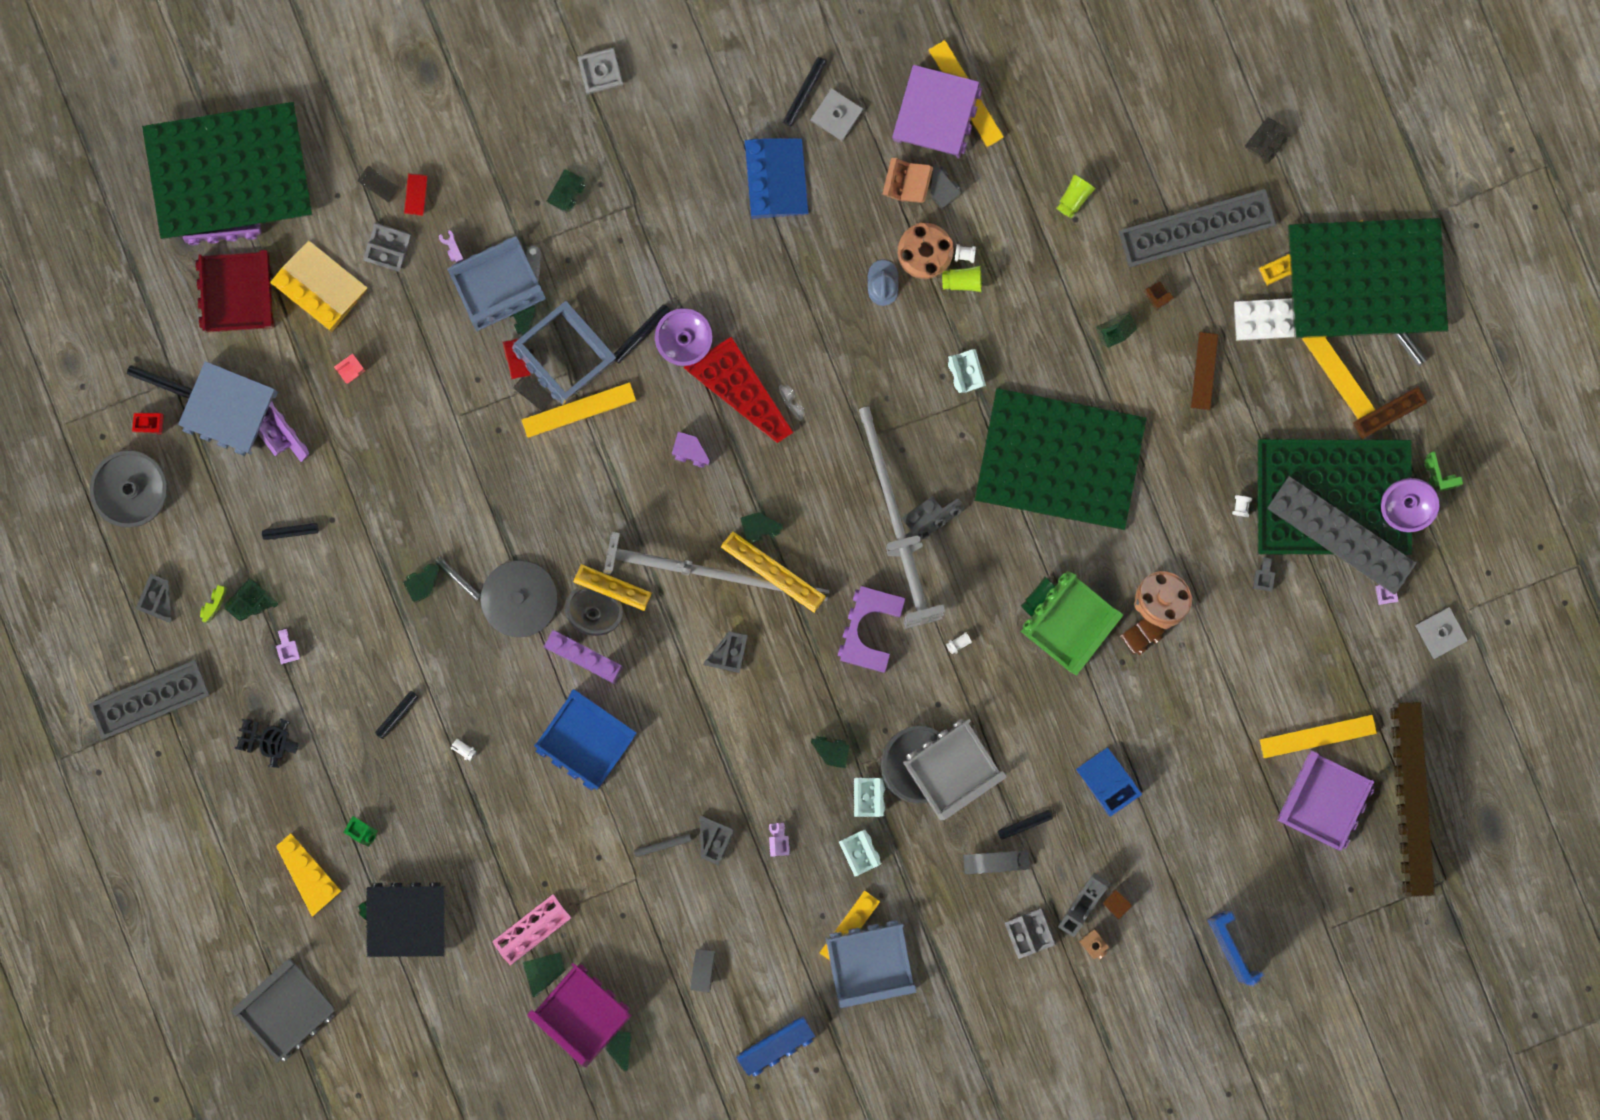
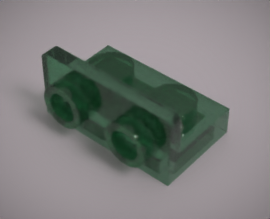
M564 169L546 202L567 214L568 210L572 211L577 202L574 199L577 194L583 192L586 186L584 183L585 179Z

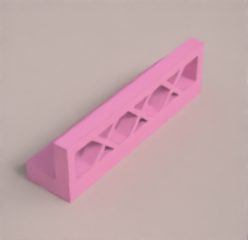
M552 895L492 942L501 956L509 965H512L570 920L571 917L557 898ZM554 902L556 907L551 911H547L548 906ZM535 916H540L537 922L531 923ZM524 928L520 935H516L517 930ZM505 940H509L508 944L501 948L499 944H501Z

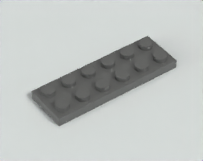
M194 660L89 703L88 706L100 736L104 740L209 697L210 694L198 664Z

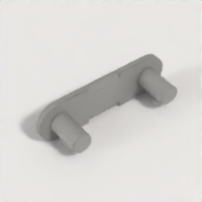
M531 246L527 250L526 258L539 283L541 251L537 246Z

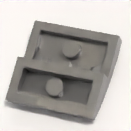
M375 222L363 261L400 272L412 233Z
M1043 908L1005 922L1018 959L1057 944Z

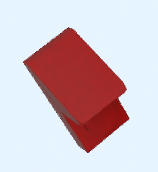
M134 413L132 432L162 435L164 414Z

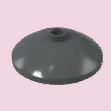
M580 586L568 596L565 613L570 624L578 631L587 635L600 636L608 634L617 628L622 619L623 608L621 601Z

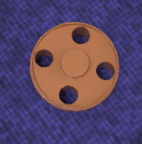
M917 223L906 230L899 241L897 250L899 262L903 269L913 277L920 279L935 278L941 275L952 261L953 241L941 227L931 223ZM922 229L925 236L918 237L915 234V230ZM946 242L948 249L942 250L939 247V243ZM909 252L912 255V259L905 260L902 254ZM933 265L936 272H927L926 266Z
M1159 571L1150 574L1140 583L1136 590L1134 606L1147 621L1163 629H1168L1179 624L1186 617L1192 604V596L1188 585L1183 579L1173 573Z

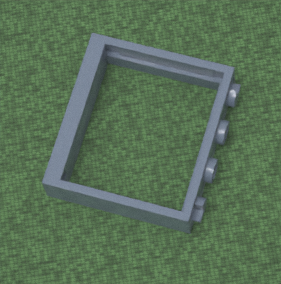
M567 301L563 302L518 339L512 347L516 357L523 359L529 372L535 373L539 378V383L544 388L547 387L552 392V398L558 402L560 401L562 405L612 365L616 359L614 354ZM560 314L564 316L603 361L566 392L523 345Z

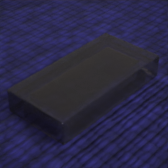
M369 166L366 167L357 180L358 183L390 203L400 188Z
M529 376L521 377L513 387L541 412L553 401L551 394Z

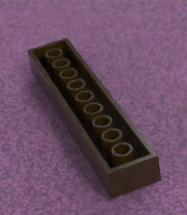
M1421 702L1395 703L1393 708H1390V718L1394 719L1391 735L1392 739H1395V746H1393L1392 750L1393 758H1396L1397 765L1394 766V776L1398 777L1395 793L1396 796H1399V804H1397L1396 808L1397 815L1401 818V823H1398V834L1402 835L1399 851L1400 854H1403L1401 873H1404L1405 881H1402V891L1406 893L1407 897L1434 896Z

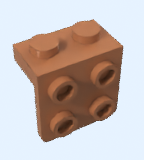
M891 158L882 195L897 201L923 203L926 199L933 167L924 164H911L898 158Z

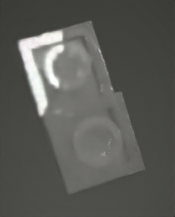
M780 384L779 392L785 405L801 422L805 417V413H803L805 409L798 403H795V405L792 403L796 398L794 395L795 391L787 384L785 387Z

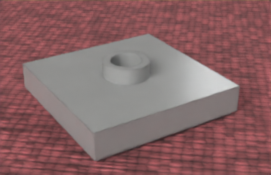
M614 48L577 57L586 94L623 85Z
M831 88L810 121L843 141L862 113L863 108Z
M1450 607L1415 625L1433 659L1468 641Z

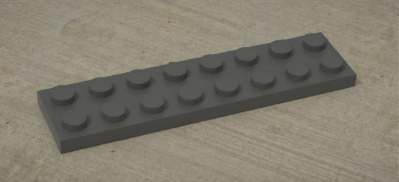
M1266 189L1122 229L1118 233L1128 267L1131 268L1275 227L1276 223Z
M1290 476L1267 507L1268 510L1393 595L1397 593L1416 565V562Z

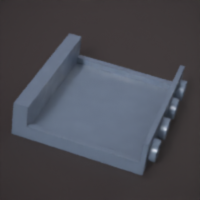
M517 237L508 238L503 243L491 246L486 251L472 255L469 259L455 263L447 269L476 332L546 299Z
M205 361L178 425L183 427V432L191 435L194 432L198 433L200 438L210 442L213 439L218 441L217 445L228 449L230 446L235 448V453L245 456L246 453L252 455L251 448L271 400L276 398L278 391Z
M898 920L888 921L885 926L880 927L879 924L867 926L868 929L861 931L860 928L848 930L849 933L846 934L834 932L830 934V937L826 938L837 1001L840 1008L916 993L902 928L904 926L901 922L898 923Z

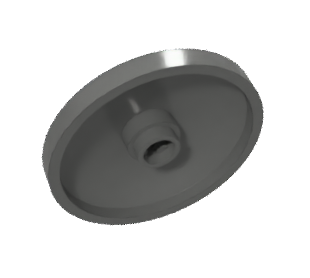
M120 451L106 457L96 467L90 481V497L95 510L103 519L120 527L132 528L150 522L160 513L167 498L168 487L163 470L152 458L137 451Z
M511 561L500 565L490 573L482 587L481 607L485 618L493 628L507 636L528 637L540 632L551 622L557 609L558 595L552 578L540 566L528 561Z
M925 726L909 727L896 733L886 744L881 757L882 776L887 787L900 799L911 803L928 802L903 762L912 751L916 750L918 752L923 749L922 745L925 742L936 740L938 738L937 734L940 733L939 731Z

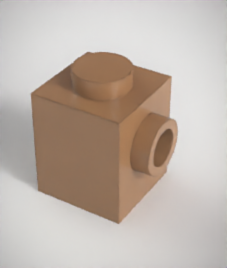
M1092 929L1079 940V943L1092 959L1098 958L1100 960L1108 953L1106 951L1109 948L1095 929Z

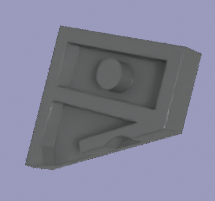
M150 573L136 609L170 623L171 612L168 580Z
M700 815L701 858L720 866L735 830Z

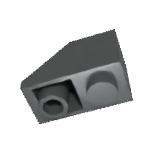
M935 164L932 171L930 196L943 210L960 196L959 190L961 189L954 180L951 182L947 176L949 174L942 166L938 167Z

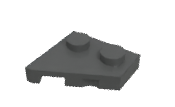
M729 631L704 661L703 665L740 673L748 635Z

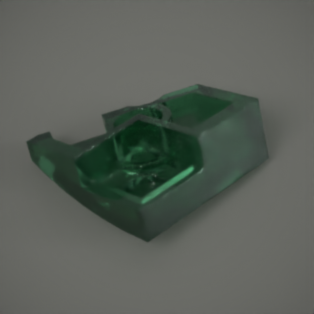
M249 577L225 603L224 607L237 620L242 621L250 615H257L265 609L277 607L278 602Z
M561 952L523 962L533 998L537 997L547 986L566 971Z

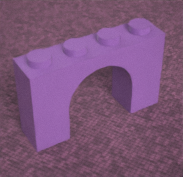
M861 586L860 590L856 589L853 601H856L855 609H850L848 619L851 620L850 627H845L843 638H846L844 646L840 645L838 656L841 657L840 661L885 673L890 654L866 647L858 637L857 627L860 620L872 612H880L900 618L905 598Z
M552 630L544 645V648L568 659L615 684L623 669L622 665Z

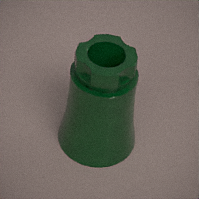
M1044 576L1039 585L1025 599L1026 601L1021 604V607L1032 617L1037 606L1045 601L1048 592L1055 588V586Z

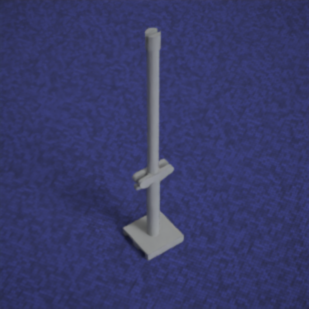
M863 407L859 409V413L865 427L897 541L887 544V556L901 557L916 607V612L906 614L903 621L905 629L942 620L945 613L944 605L932 608L927 607L912 553L922 548L923 544L919 543V536L906 538L872 421L873 417L870 407Z
M612 532L610 535L603 571L606 574L612 573L614 560L680 572L682 575L689 576L691 573L782 591L765 578L694 565L692 561L688 560L679 561L618 549L620 533ZM815 588L820 593L829 594L827 589Z

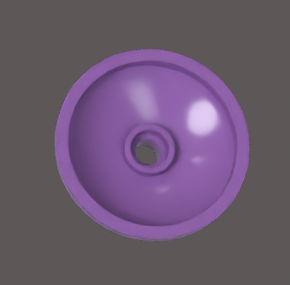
M676 309L667 313L659 321L655 331V343L659 353L665 360L674 365L689 366L701 361L709 352L712 344V331L708 321L700 313L691 309ZM682 336L688 337L686 342H682L680 339Z
M1415 478L1402 479L1393 483L1383 494L1381 500L1382 515L1391 527L1403 532H1416L1428 527L1435 520L1439 511V498L1434 488L1427 482Z

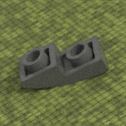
M696 949L691 979L692 991L710 993L713 979L712 971L716 956L715 951Z

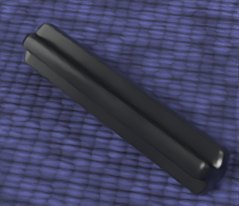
M317 523L264 529L262 530V538L270 540L319 533V527Z
M410 691L377 729L375 734L379 738L384 739L418 699V695Z
M1046 810L998 830V835L1001 840L1050 821L1053 819L1050 810Z

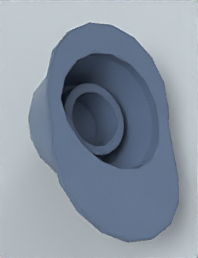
M887 260L876 261L868 271V294L870 299L877 305H889L894 302L898 295V271L895 265Z

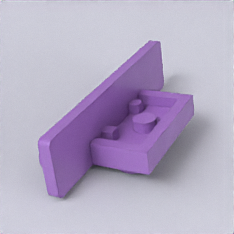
M271 400L266 416L258 431L259 436L274 456L290 447L300 462L304 461L309 455L306 445L301 443L294 429L289 427L284 416L276 410Z

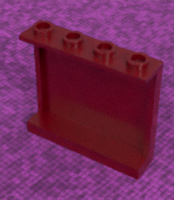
M261 250L257 253L198 255L195 265L196 271H199L200 279H197L196 283L197 290H200L201 298H198V309H201L202 317H199V327L205 333L274 328L270 283V255L267 250Z

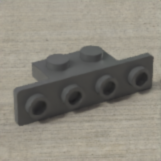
M932 496L902 517L903 522L910 530L906 534V538L919 536L920 541L926 539L932 532L943 527L952 518L960 515L965 508L959 498L942 509Z

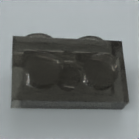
M1267 117L1245 144V148L1260 157L1265 164H1268L1276 156L1282 145L1287 142L1290 134L1283 125Z

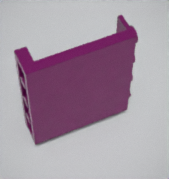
M572 963L573 968L536 1011L531 1010L527 1016L581 1066L587 1068L632 1015L628 1012L630 1008L622 1001L618 1003L614 999L616 995L608 988L605 991L601 987L603 983L595 976L591 978L587 974L589 971L582 964L576 965Z

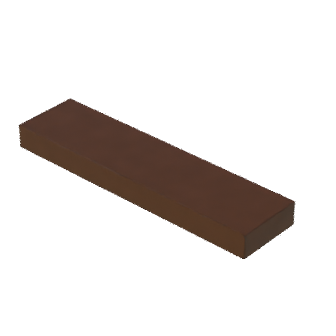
M1199 332L1191 408L1210 410L1218 334Z
M1419 386L1358 419L1353 424L1360 437L1364 439L1428 402Z

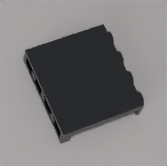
M421 882L410 883V886H402V883H391V887H383V883H371V887H366L367 957L446 956L445 886H441V882H429V886H421Z

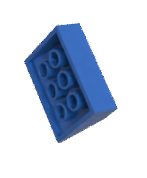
M802 138L745 140L751 219L808 214Z
M801 1016L739 1053L736 1059L748 1076L752 1074L755 1077L764 1071L762 1069L764 1066L769 1064L772 1067L780 1062L779 1058L786 1054L788 1057L797 1052L796 1047L801 1044L805 1047L812 1043V1038L815 1035L804 1016Z

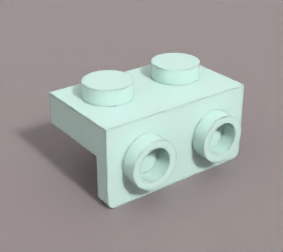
M976 349L948 356V366L950 371L953 372L954 386L959 393H966L986 386Z
M854 778V817L884 816L885 784L883 778Z
M866 830L839 841L855 877L881 865L880 856L875 851L872 839Z

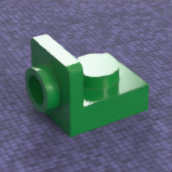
M352 816L343 833L369 847L374 842L378 830Z

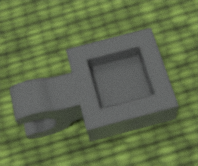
M1263 557L1262 570L1255 571L1253 589L1272 592L1275 573L1270 572L1272 558Z

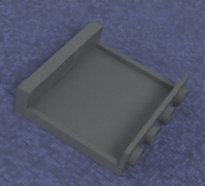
M291 958L286 960L231 1010L235 1017L237 1016L276 1059V1063L279 1061L284 1063L292 1055L290 1052L295 1047L297 1050L306 1043L304 1039L309 1034L313 1037L321 1029L319 1026L324 1021L327 1024L335 1017L333 1013L336 1011L334 1006Z

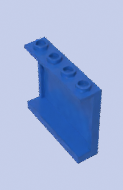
M573 689L534 747L537 748L535 752L545 758L547 755L552 758L551 763L561 769L563 766L568 769L567 774L577 780L579 777L585 781L583 785L592 791L594 788L596 790L600 788L637 733Z
M1223 911L1207 919L1238 982L1250 986L1260 982V977L1264 976L1263 973L1258 971L1249 973L1225 927V924L1235 920L1232 912Z

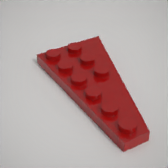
M732 337L709 350L701 361L683 367V369L777 444L793 434V431Z

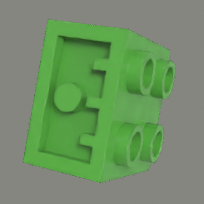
M1435 451L1426 455L1424 465L1426 470L1430 471L1431 478H1429V484L1436 493L1457 488L1463 484L1462 477L1456 478L1455 475L1446 476L1442 479Z

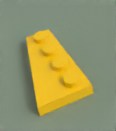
M292 833L276 846L312 917L342 892Z

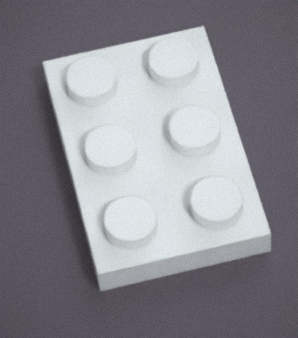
M1292 299L1234 302L1236 341L1294 337Z

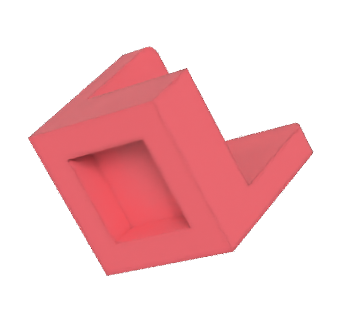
M353 354L334 367L347 384L365 372V369Z

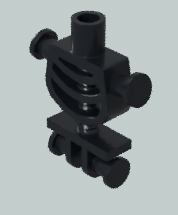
M280 718L279 727H267L262 735H257L258 722H254L253 729L250 731V724L253 721L242 719V728H239V731H242L241 737L237 736L238 744L234 749L246 751L244 747L246 742H249L247 752L252 753L254 742L260 743L261 754L265 757H270V765L268 767L280 768L278 766V758H283L285 751L296 754L299 743L288 740L289 732L285 730L291 722ZM275 730L270 737H266L269 731ZM279 732H281L280 735L278 736V738H277V739H274L275 736H276ZM246 733L251 734L250 739L245 738ZM264 744L268 745V753L265 752ZM272 746L275 747V755L273 754Z

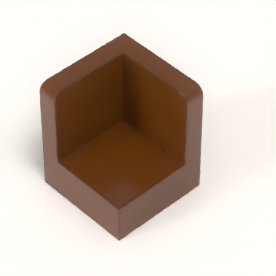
M1157 282L1144 290L1155 310L1160 309L1174 299L1161 282Z
M1116 889L1103 902V905L1117 919H1120L1132 907Z

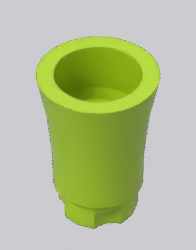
M1073 175L1056 209L1072 219L1096 188L1082 178Z
M981 266L950 269V271L942 272L943 289L982 292Z

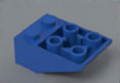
M1108 747L1076 769L1109 817L1142 795Z

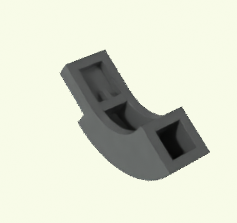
M1028 850L963 855L965 874L1030 869Z
M1093 873L1076 896L1058 927L1072 937H1075L1110 883Z

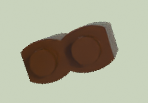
M1144 618L1122 634L1120 638L1133 655L1136 653L1141 655L1148 650L1147 645L1153 641L1156 644L1164 638L1162 634L1165 630Z

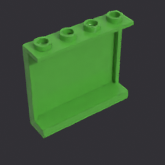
M1067 571L1061 575L1055 588L1048 592L1045 601L1037 606L1031 619L1024 623L1021 632L1065 669L1077 676L1122 618L1123 614L1111 607L1081 582L1075 574Z

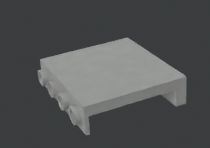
M959 719L952 724L954 726L949 731L945 729L937 734L938 738L936 740L925 742L922 745L923 749L918 752L916 750L912 751L903 762L939 820H946L1007 778L1003 771L998 770L969 725L970 719L964 721Z

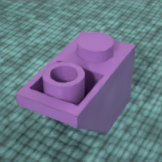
M678 432L672 451L675 460L685 463L686 460L694 462L693 465L702 468L705 465L709 466L710 461L697 437Z

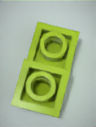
M217 585V588L213 589L211 600H214V603H205V606H202L200 612L202 622L209 623L216 615L224 600L227 587Z

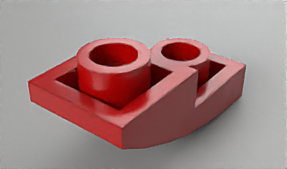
M408 173L404 214L423 216L427 175Z
M518 339L502 342L511 379L531 375L525 366L526 363L522 358L518 359L512 347Z

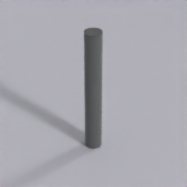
M439 557L435 561L475 601L481 598V595L443 558Z
M690 834L636 849L634 850L635 856L639 857L691 842Z

